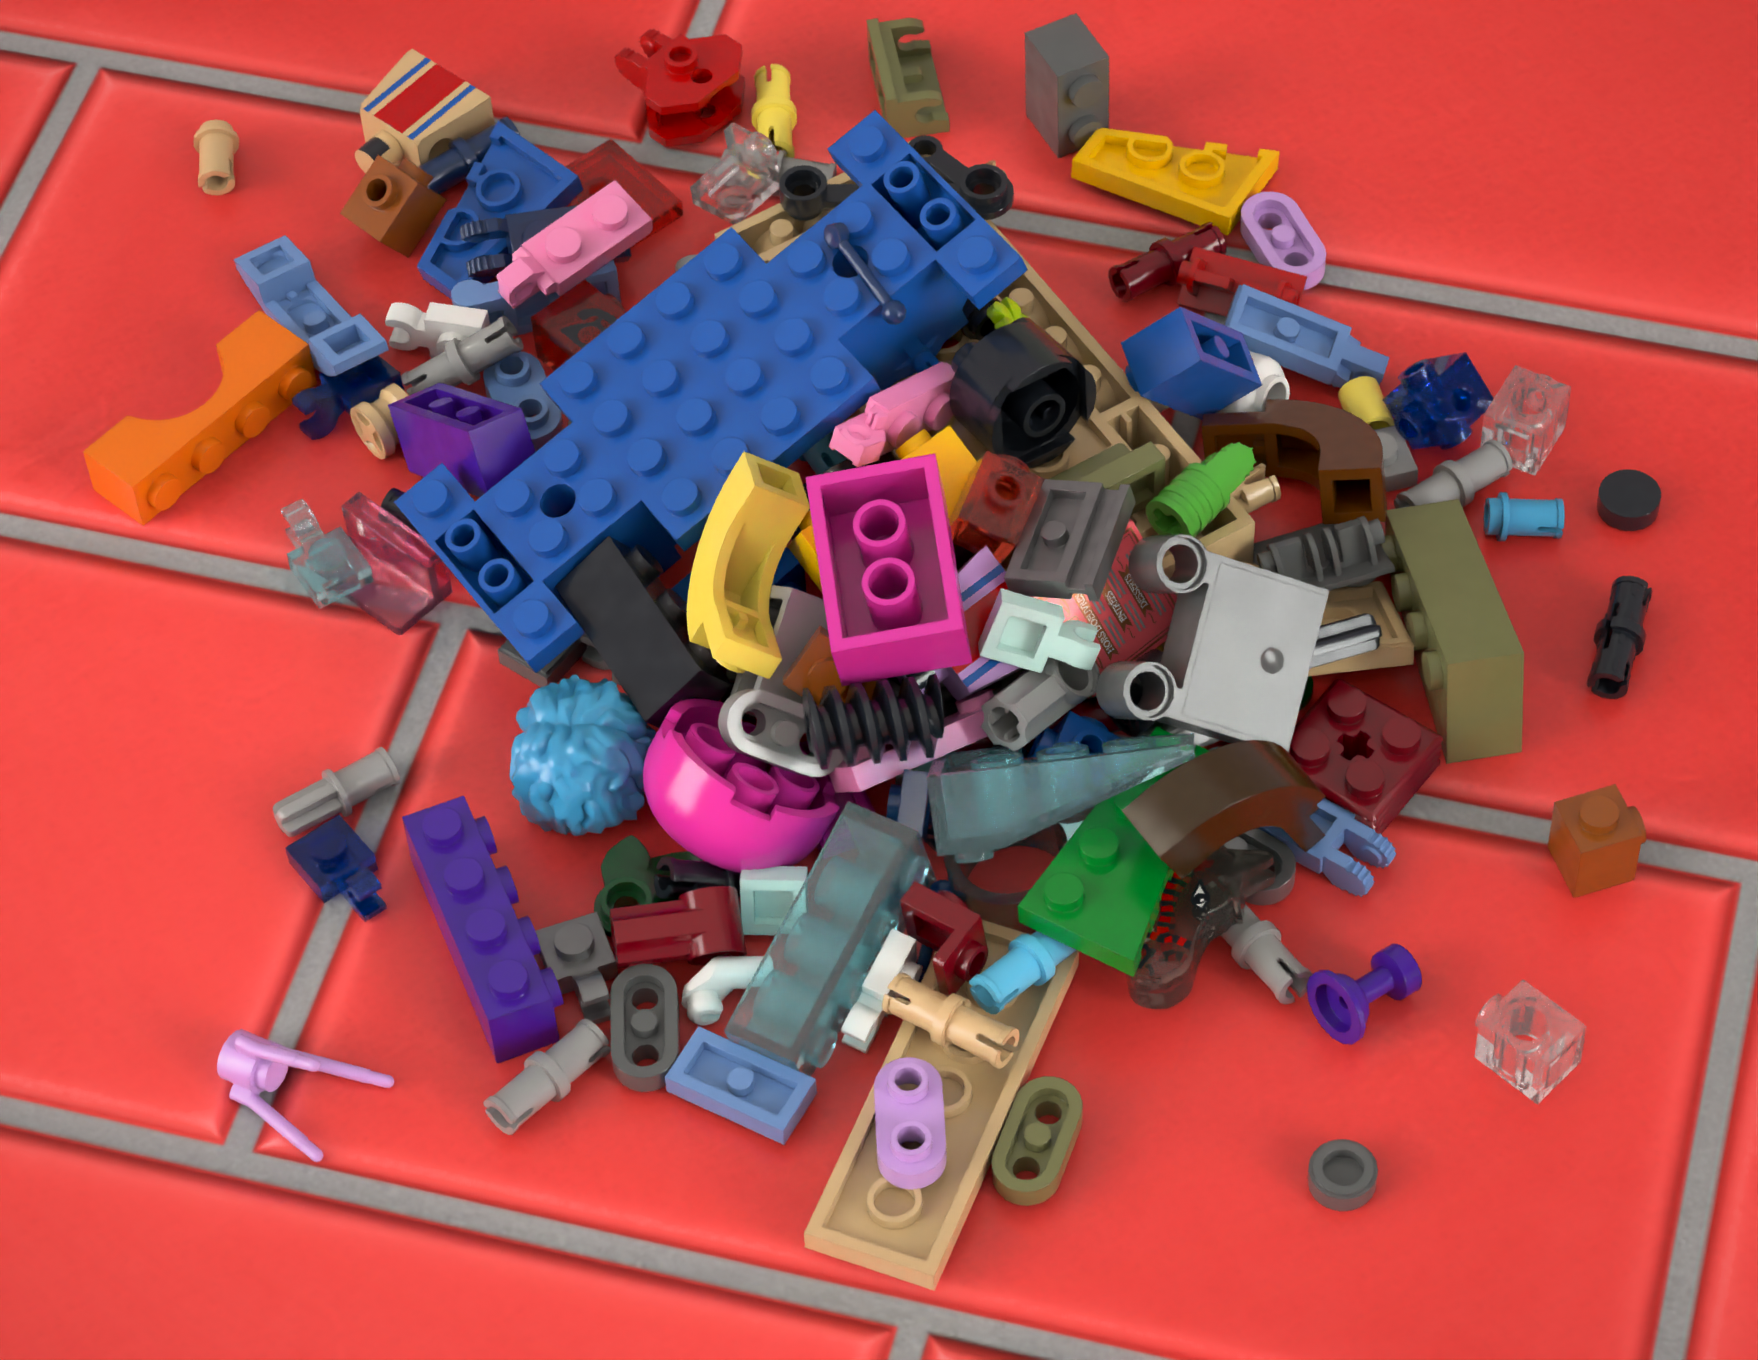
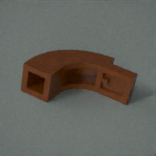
M1267 399L1265 411L1203 414L1201 428L1205 459L1214 452L1222 451L1221 449L1230 443L1240 442L1249 448L1253 447L1252 451L1256 461L1253 468L1261 463L1266 465L1265 477L1275 475L1276 477L1292 478L1316 487L1320 491L1323 524H1340L1365 516L1367 521L1378 518L1380 522H1386L1387 497L1383 447L1375 430L1361 418L1333 406L1288 399Z

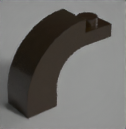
M1265 740L1236 742L1199 755L1155 782L1122 810L1159 858L1181 879L1225 843L1256 828L1265 826L1282 828L1305 853L1326 836L1310 817L1320 809L1317 804L1326 796L1286 749L1274 742Z

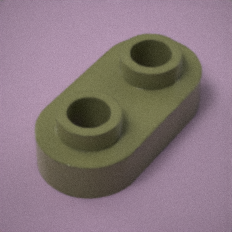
M1052 1076L1035 1078L1023 1085L1015 1097L992 1156V1180L994 1187L1005 1200L1013 1204L1022 1206L1036 1205L1049 1199L1058 1189L1083 1121L1081 1096L1078 1090L1068 1081ZM1045 1115H1052L1057 1117L1059 1121L1054 1124H1045L1039 1122L1038 1119ZM1022 1171H1031L1037 1177L1023 1180L1017 1178L1016 1175Z

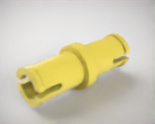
M771 64L772 80L767 82V69L765 66H762L754 75L757 102L751 110L752 125L758 131L759 147L757 152L777 155V151L785 150L787 157L794 158L792 129H794L797 123L796 106L790 100V73L782 65Z

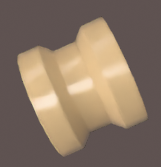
M395 383L383 388L380 391L379 399L372 403L360 402L352 407L350 411L353 425L361 440L379 459H385L393 454L396 444L399 443L388 405L407 397L408 394Z

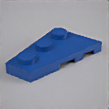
M497 121L489 136L492 144L482 162H475L466 177L468 187L457 207L446 212L417 264L422 278L450 299L453 287L463 280L472 279L484 285L488 284L495 277H469L466 262L482 255L509 254L506 238L486 240L478 243L462 241L459 228L461 225L491 218L504 219L505 215L566 207L584 190L578 175L500 121Z

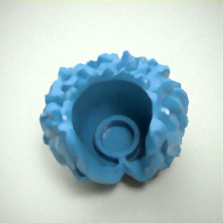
M572 675L569 679L563 678L559 684L550 682L548 685L536 689L530 697L527 707L520 708L516 712V721L523 733L518 734L514 738L511 747L510 780L514 785L512 795L520 802L519 806L522 815L526 816L529 822L538 824L545 832L553 829L557 833L564 835L571 833L573 836L584 835L587 832L601 834L604 828L615 827L621 824L623 820H637V811L645 803L643 785L644 761L647 750L657 732L647 725V722L642 718L628 695L619 692L617 684L613 681H608L606 678L602 679L599 683H590L588 680L580 679L578 675Z

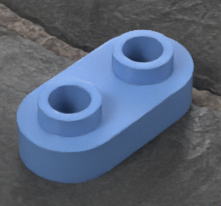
M519 351L484 370L483 378L486 396L522 408L536 452L563 430L561 410L548 397L539 384L547 377L540 361L527 352Z

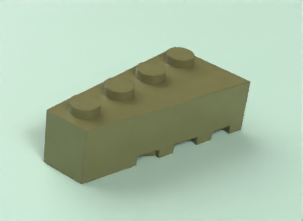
M1459 499L1387 510L1385 543L1380 544V546L1395 567V572L1390 573L1394 605L1397 612L1402 613L1406 630L1414 644V657L1437 733L1443 737L1441 745L1446 764L1522 752L1524 651Z

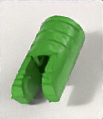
M1240 442L1230 443L1223 447L1222 451L1214 452L1207 456L1201 463H1190L1169 485L1164 487L1147 504L1146 515L1153 529L1159 535L1183 534L1193 537L1198 535L1218 513H1221L1228 506L1230 494L1254 470L1253 465L1256 461L1252 451L1253 447L1249 448Z

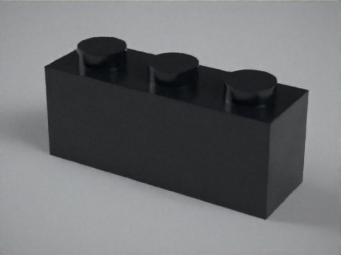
M608 536L562 579L555 588L645 722L660 728L667 713L675 703L686 699L719 701L733 688V685L721 669V664L712 657L711 650L690 642L687 629V603L670 588L666 589L658 578L663 569L656 558L639 544L630 548Z

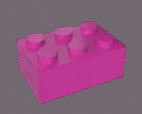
M935 453L805 477L830 648L841 685L848 686L851 683H864L972 663L945 492Z

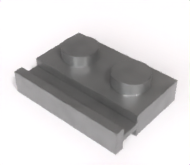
M1042 479L1004 576L1008 590L1026 596L1071 599L1073 593L1087 594L1089 601H1099L1136 502L1130 485L1120 484L1119 490L1104 489L1103 483Z

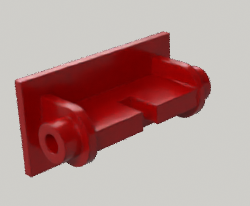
M1193 246L1190 260H1183L1178 271L1177 283L1182 284L1177 304L1226 317L1238 286L1244 284L1299 306L1307 276Z

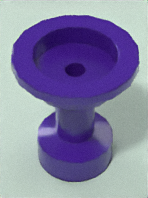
M1390 944L1375 953L1371 959L1372 971L1357 980L1346 974L1321 969L1309 977L1307 983L1309 1004L1321 1027L1333 1039L1342 1044L1352 1045L1364 1036L1365 1024L1370 1013L1369 1003L1384 994L1394 1000H1402L1421 988L1422 976L1419 966L1414 957L1403 946Z

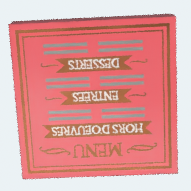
M1131 519L1128 521L1099 601H1089L1087 594L1074 593L1071 599L1030 596L1061 605L1064 613L1063 623L1069 620H1077L1097 627L1098 632L1093 642L1100 644L1101 647L1095 661L1100 674L1112 663L1136 661L1151 649H1156L1165 642L1177 600L1176 594L1147 593L1138 588L1132 580L1128 568L1129 556L1133 547L1143 537Z

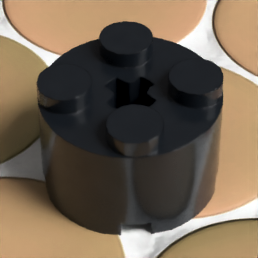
M1018 318L1011 324L992 331L978 343L969 342L963 345L955 353L951 367L955 375L950 388V407L954 417L995 457L1003 463L1004 461L1011 462L1016 468H1034L1059 456L1075 440L1069 432L1075 426L1080 416L1088 421L1093 412L1096 401V383L1093 375L1048 332L1030 318Z

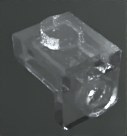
M732 122L724 129L728 153L690 187L694 205L734 225L743 221L779 189L781 176L777 162V150L773 143L762 133L751 132Z

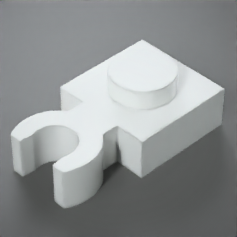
M430 302L426 313L407 303H391L385 319L386 326L394 327L389 339V346L406 351L414 350L419 346L428 347L431 359L445 351V343L454 338L463 341L490 325L488 310Z
M893 928L891 929L862 984V993L858 1001L854 1004L841 1028V1032L844 1033L842 1043L866 1054L884 1016L888 1017L889 1015L882 1009L884 994L894 998L900 996L906 1000L909 999L887 987L893 978L902 972L916 981L919 980L923 967L916 963V939Z

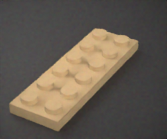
M982 920L988 947V958L981 973L1008 953V945L1015 938L1027 933ZM1078 950L1055 967V975L1042 986L1032 984L1005 1005L1004 1009L998 1014H990L977 1004L970 992L972 985L969 982L965 981L956 993L970 1000L972 1009L1019 1030L1020 1036L1017 1047L1008 1043L1001 1045L991 1040L992 1043L1014 1053L1010 1061L1001 1069L992 1066L989 1062L954 1044L950 1047H943L931 1040L930 1032L903 1020L881 1069L893 1060L912 1057L930 1063L939 1072L943 1084L946 1135L945 1169L934 1183L919 1189L899 1188L889 1183L882 1176L877 1162L873 1084L804 1232L805 1248L935 1291L992 1162L993 1152L1015 1097L1022 1086L1027 1083L1079 965ZM931 960L921 983L939 992ZM915 1084L898 1086V1088L906 1091L914 1090L918 1087ZM917 1141L901 1144V1147L908 1150H914L922 1146Z

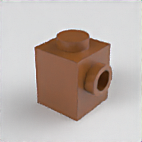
M378 155L340 214L379 242L409 258L447 199L428 187L434 177L413 162L404 158L398 167Z
M1616 784L1554 802L1548 849L1573 898L1635 880L1641 844L1646 842V830L1638 809L1635 806L1628 807Z

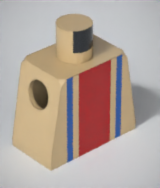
M411 49L362 102L359 111L365 144L355 151V159L365 173H367L378 155L398 167L404 158L420 166L449 150V142L456 138L462 137L466 140L495 124L491 97L424 55Z

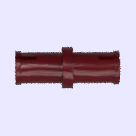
M1212 222L1202 224L1201 227L1172 241L1163 238L1153 242L1148 252L1109 269L1108 277L1112 290L1119 299L1122 298L1123 302H1129L1134 297L1163 283L1168 286L1177 284L1180 265L1183 260H1190L1193 246L1226 254L1227 247L1222 232L1216 225L1213 226Z

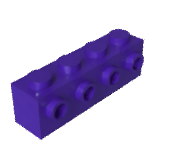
M464 796L402 817L411 861L496 1063L504 1062L558 1042L560 1039L554 1008L564 1004L562 993L552 968L548 967L540 970L534 958V955L541 953V948L529 916L518 919L512 905L519 903V898L508 867L505 865L496 869L490 855L497 853V847L486 817L482 816L474 819Z

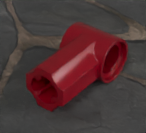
M714 886L700 888L681 894L678 900L610 909L611 936L617 969L638 964H656L686 959L692 965H706L712 958L718 956H745L747 954L738 893L735 887Z

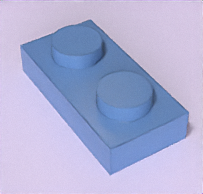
M699 1026L665 1076L667 1092L785 1145L817 1094L815 1078Z

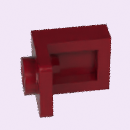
M914 881L900 899L907 934L923 945L937 951L932 963L939 992L946 996L953 993L956 994L965 981L969 982L975 975L981 973L988 958V947L981 915L969 910L967 905L953 893L946 890L935 892Z

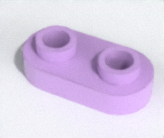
M1261 192L1248 198L1241 209L1240 231L1259 264L1307 276L1304 290L1317 285L1325 273L1326 249L1297 203L1289 196L1279 192Z
M912 1057L899 1058L886 1064L878 1072L874 1082L877 1162L882 1176L892 1185L903 1189H919L934 1183L942 1175L946 1166L943 1084L939 1072L930 1063ZM903 1084L918 1085L916 1089L910 1091L898 1088V1086ZM917 1141L922 1144V1146L914 1150L901 1147V1144L904 1142Z

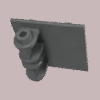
M1362 516L1340 524L1321 523L1254 543L1253 564L1258 565L1262 569L1327 590H1334L1344 586H1364L1374 581L1378 576L1395 572L1393 563L1380 546V544L1385 543V535L1378 518L1367 521L1366 517Z

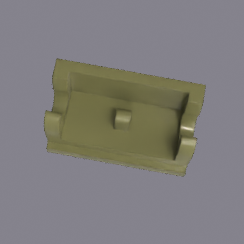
M878 18L867 20L868 58L882 117L903 138L949 132V117L941 94L929 40H913L908 43L898 41L904 35H917L924 32L923 22L916 18L878 22Z

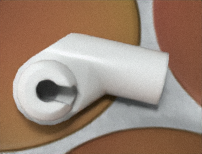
M718 956L712 958L684 985L681 1004L687 1009L688 1018L697 1025L713 1024L720 1018V1014L723 1011L721 1001L733 989H770L774 982L773 960L770 956Z

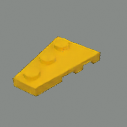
M1100 128L1092 134L1072 159L1071 178L1200 226L1204 223L1212 222V225H1216L1222 234L1228 236L1241 219V209L1245 201L1251 196L1260 193L1277 171L1280 151L1259 149L1258 156L1251 157L1227 153L1228 144L1206 142L1204 150L1173 146L1168 136Z

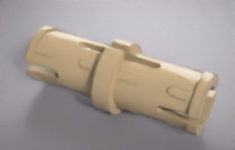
M903 972L897 974L887 988L909 998L911 1002L900 996L894 998L884 994L882 1001L883 1011L930 1032V1038L933 1042L943 1047H950L954 1044L989 1062L998 1069L1003 1068L1012 1058L1013 1052L992 1043L991 1040L1001 1045L1008 1043L1017 1047L1020 1036L1019 1030L972 1009L970 1000L955 993L947 997L912 979Z

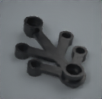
M918 136L909 142L919 155H932L922 158L984 220L998 218L1011 208L1014 201V188L1004 171L999 167L990 164H978L968 168L944 151L941 142L932 136ZM800 165L788 169L779 180L781 206L792 218L801 221L816 218L824 208H835L860 188L857 184H827V178L823 172L816 167Z

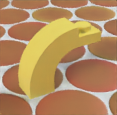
M745 451L725 481L700 538L688 589L687 629L690 642L710 649L712 657L723 667L736 673L748 671L770 679L782 661L769 615L772 582L780 558L794 532L810 509V505L798 472Z

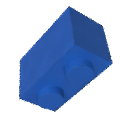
M1183 307L1177 308L1121 342L1129 364L1125 369L1126 376L1135 392H1139L1141 397L1201 420L1203 419V414L1216 413L1262 386L1243 334Z

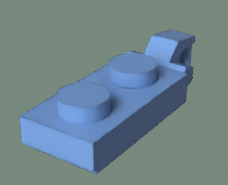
M1244 284L1238 286L1224 322L1225 326L1243 334L1249 351L1269 356L1282 367L1325 384H1332L1334 387L1341 388L1348 381L1361 376L1373 377L1380 385L1389 361L1388 356L1360 346L1361 342L1350 335L1352 327Z

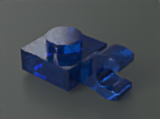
M378 355L336 376L319 373L321 385L302 390L293 397L292 402L305 415L315 411L312 417L299 423V428L309 438L317 440L325 437L334 429L342 412L346 411L350 414L351 408L360 402H374L379 399L380 391L390 384L395 383L403 390L404 387L400 372Z
M337 815L285 848L290 865L324 903L341 893L358 916L365 922L387 909L386 903L376 893L382 887L379 880L373 874V872L378 870L375 855L340 815Z

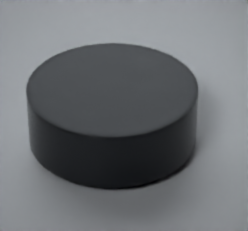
M1630 469L1615 471L1606 476L1600 484L1597 511L1604 522L1616 529L1624 531L1644 529L1651 525L1658 516L1661 501L1660 487L1651 476L1641 471Z

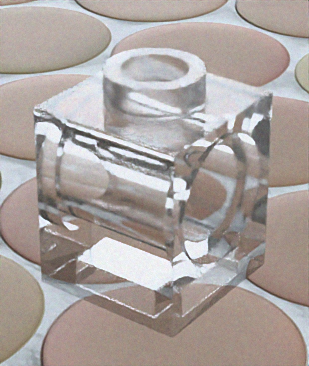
M1515 365L1484 414L1480 447L1488 440L1494 439L1499 441L1509 452L1514 468L1535 476L1566 427L1571 386L1558 382L1547 375L1537 374Z
M1522 979L1505 997L1501 994L1494 995L1479 1012L1475 1021L1478 1034L1474 1057L1538 1105L1581 1062L1587 1026ZM1526 1035L1534 1038L1535 1040L1526 1041L1518 1039L1515 1036Z

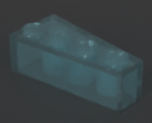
M847 802L724 1029L729 1040L808 1076H812L817 1067L823 1068L835 1049L837 1037L844 1021L854 1004L858 1001L862 993V984L891 929L893 928L902 933L906 929L900 899L914 881L930 889L931 885L937 880L919 831L852 802Z

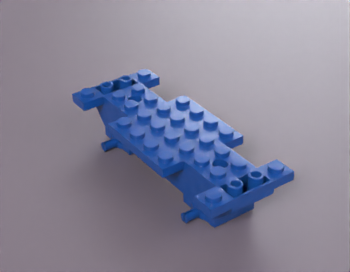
M876 110L827 148L834 162L860 188L767 264L730 227L539 384L548 397L569 419L571 424L484 495L474 501L446 466L441 463L394 501L405 517L535 673L539 672L585 634V631L555 586L608 536L630 548H633L636 544L643 546L660 563L663 569L661 574H663L682 558L674 547L676 544L685 552L701 538L712 507L725 481L744 451L787 468L834 430L835 426L841 424L868 402L870 396L889 388L898 380L909 377L914 373L922 372L940 363L935 356L940 351L944 342L968 323L962 311L967 298L980 310L1028 270L1022 257ZM838 222L846 225L849 231L850 244L892 300H898L905 305L907 310L906 317L900 324L892 325L884 321L881 314L882 306L838 248L831 249L826 244L824 230L827 225Z

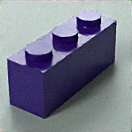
M440 382L388 405L409 472L425 477L443 463L469 494L477 497L484 495L535 453L522 408Z

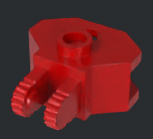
M649 29L639 37L640 47L643 49V53L647 55V58L639 53H635L630 48H624L614 56L615 66L618 68V72L622 74V77H625L627 81H631L634 86L644 92L649 137L664 147L702 143L742 112L745 91V77L740 75L742 45L726 34L691 39L680 34L672 40L665 34H661L659 30ZM703 109H711L715 112L711 117L701 118Z

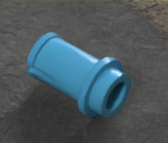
M1499 492L1497 498H1486L1483 520L1484 532L1486 535H1496L1497 541L1503 542L1506 541L1508 535L1561 538L1565 521L1563 499L1509 498L1506 492Z

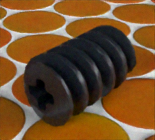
M936 674L929 675L924 694H922L914 677L903 678L897 697L887 679L877 680L871 700L861 682L851 683L845 703H843L834 685L824 686L819 705L816 704L809 689L803 688V713L810 752H813L821 770L828 769L832 752L836 749L840 750L848 767L855 766L859 747L864 746L874 764L881 763L886 744L893 745L900 761H907L912 741L919 742L926 758H933L937 740L943 737V703L940 684Z

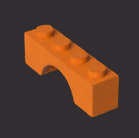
M258 310L216 344L223 378L215 394L205 404L185 415L164 420H148L127 415L83 451L93 489L144 526L158 513L174 505L179 496L202 477L214 472L224 459L247 440L258 436L269 422L291 404L302 400L309 390L317 384L308 343Z

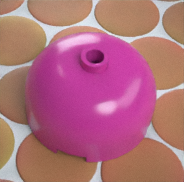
M686 699L675 703L670 708L647 750L643 767V785L648 805L666 833L699 859L737 873H741V870L793 866L806 858L819 844L840 809V806L836 805L834 799L835 790L829 774L821 777L802 776L732 750L722 739L718 726L719 713L724 704L723 702L708 699ZM741 721L742 728L747 734L753 732L756 728L751 723ZM799 742L802 753L805 755L809 754V748L802 742Z

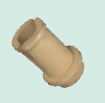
M206 121L194 135V148L199 153L198 186L202 187V191L207 194H227L235 187L234 154L239 148V136L226 121Z

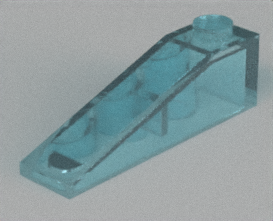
M1194 733L1119 738L1103 743V753H1089L1088 745L1078 744V741L1056 743L1052 745L1053 747L1037 751L1036 757L1023 758L1022 749L1013 752L1008 747L1001 746L953 752L934 759L926 779L937 856L954 854V861L956 863H975L994 857L993 849H1001L1194 759L1196 753Z

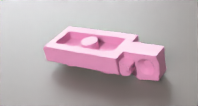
M614 180L524 242L512 254L513 262L497 274L498 292L513 309L540 290L545 296L554 292L561 296L649 235L653 230L652 218Z
M940 362L870 396L864 413L835 426L828 447L832 450H837L853 462L852 465L860 467L879 461L880 456L899 448L923 429H926L927 432L942 429L953 416L950 407V388L955 372L952 370L951 365L947 362Z

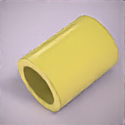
M1369 376L1357 377L1345 383L1339 390L1338 399L1342 409L1361 418L1374 430L1395 425L1386 400L1375 378Z

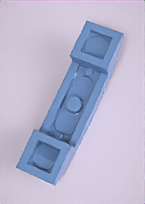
M286 235L234 259L238 272L266 315L309 344L313 366L319 372L328 376H336L389 350L387 341L361 314L351 317L315 279L310 260Z

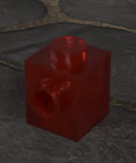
M986 451L970 471L949 519L953 543L975 554L987 546L1001 564L1017 545L1045 479L1030 472L1029 467L1024 462L1006 454L994 455Z

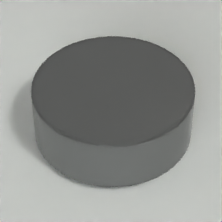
M1337 1139L1326 1142L1318 1147L1310 1158L1308 1167L1309 1190L1315 1200L1326 1208L1336 1211L1358 1209L1365 1205L1375 1193L1378 1175L1377 1162L1373 1154L1365 1146L1355 1141Z

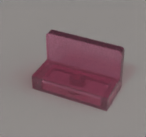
M358 492L341 506L348 537L315 564L316 573L319 578L396 635H402L453 592L449 569L422 536L364 494Z

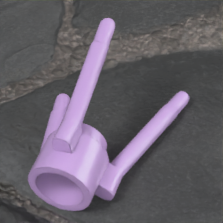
M243 1029L235 1031L228 1037L220 1051L217 1062L219 1077L233 1083L229 1098L252 1109L314 1162H319L323 1159L322 1150L259 1096L260 1092L264 1090L267 1092L275 1091L282 1084L287 1074L288 1066L311 1072L319 1071L384 1088H390L394 1085V1078L390 1075L290 1049Z

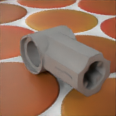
M1048 657L1042 673L1028 669L1024 670L1016 680L981 706L984 713L982 729L994 745L1006 746L1013 752L1021 749L1069 710L1096 693V684L1100 676L1096 662L1092 670H1084Z

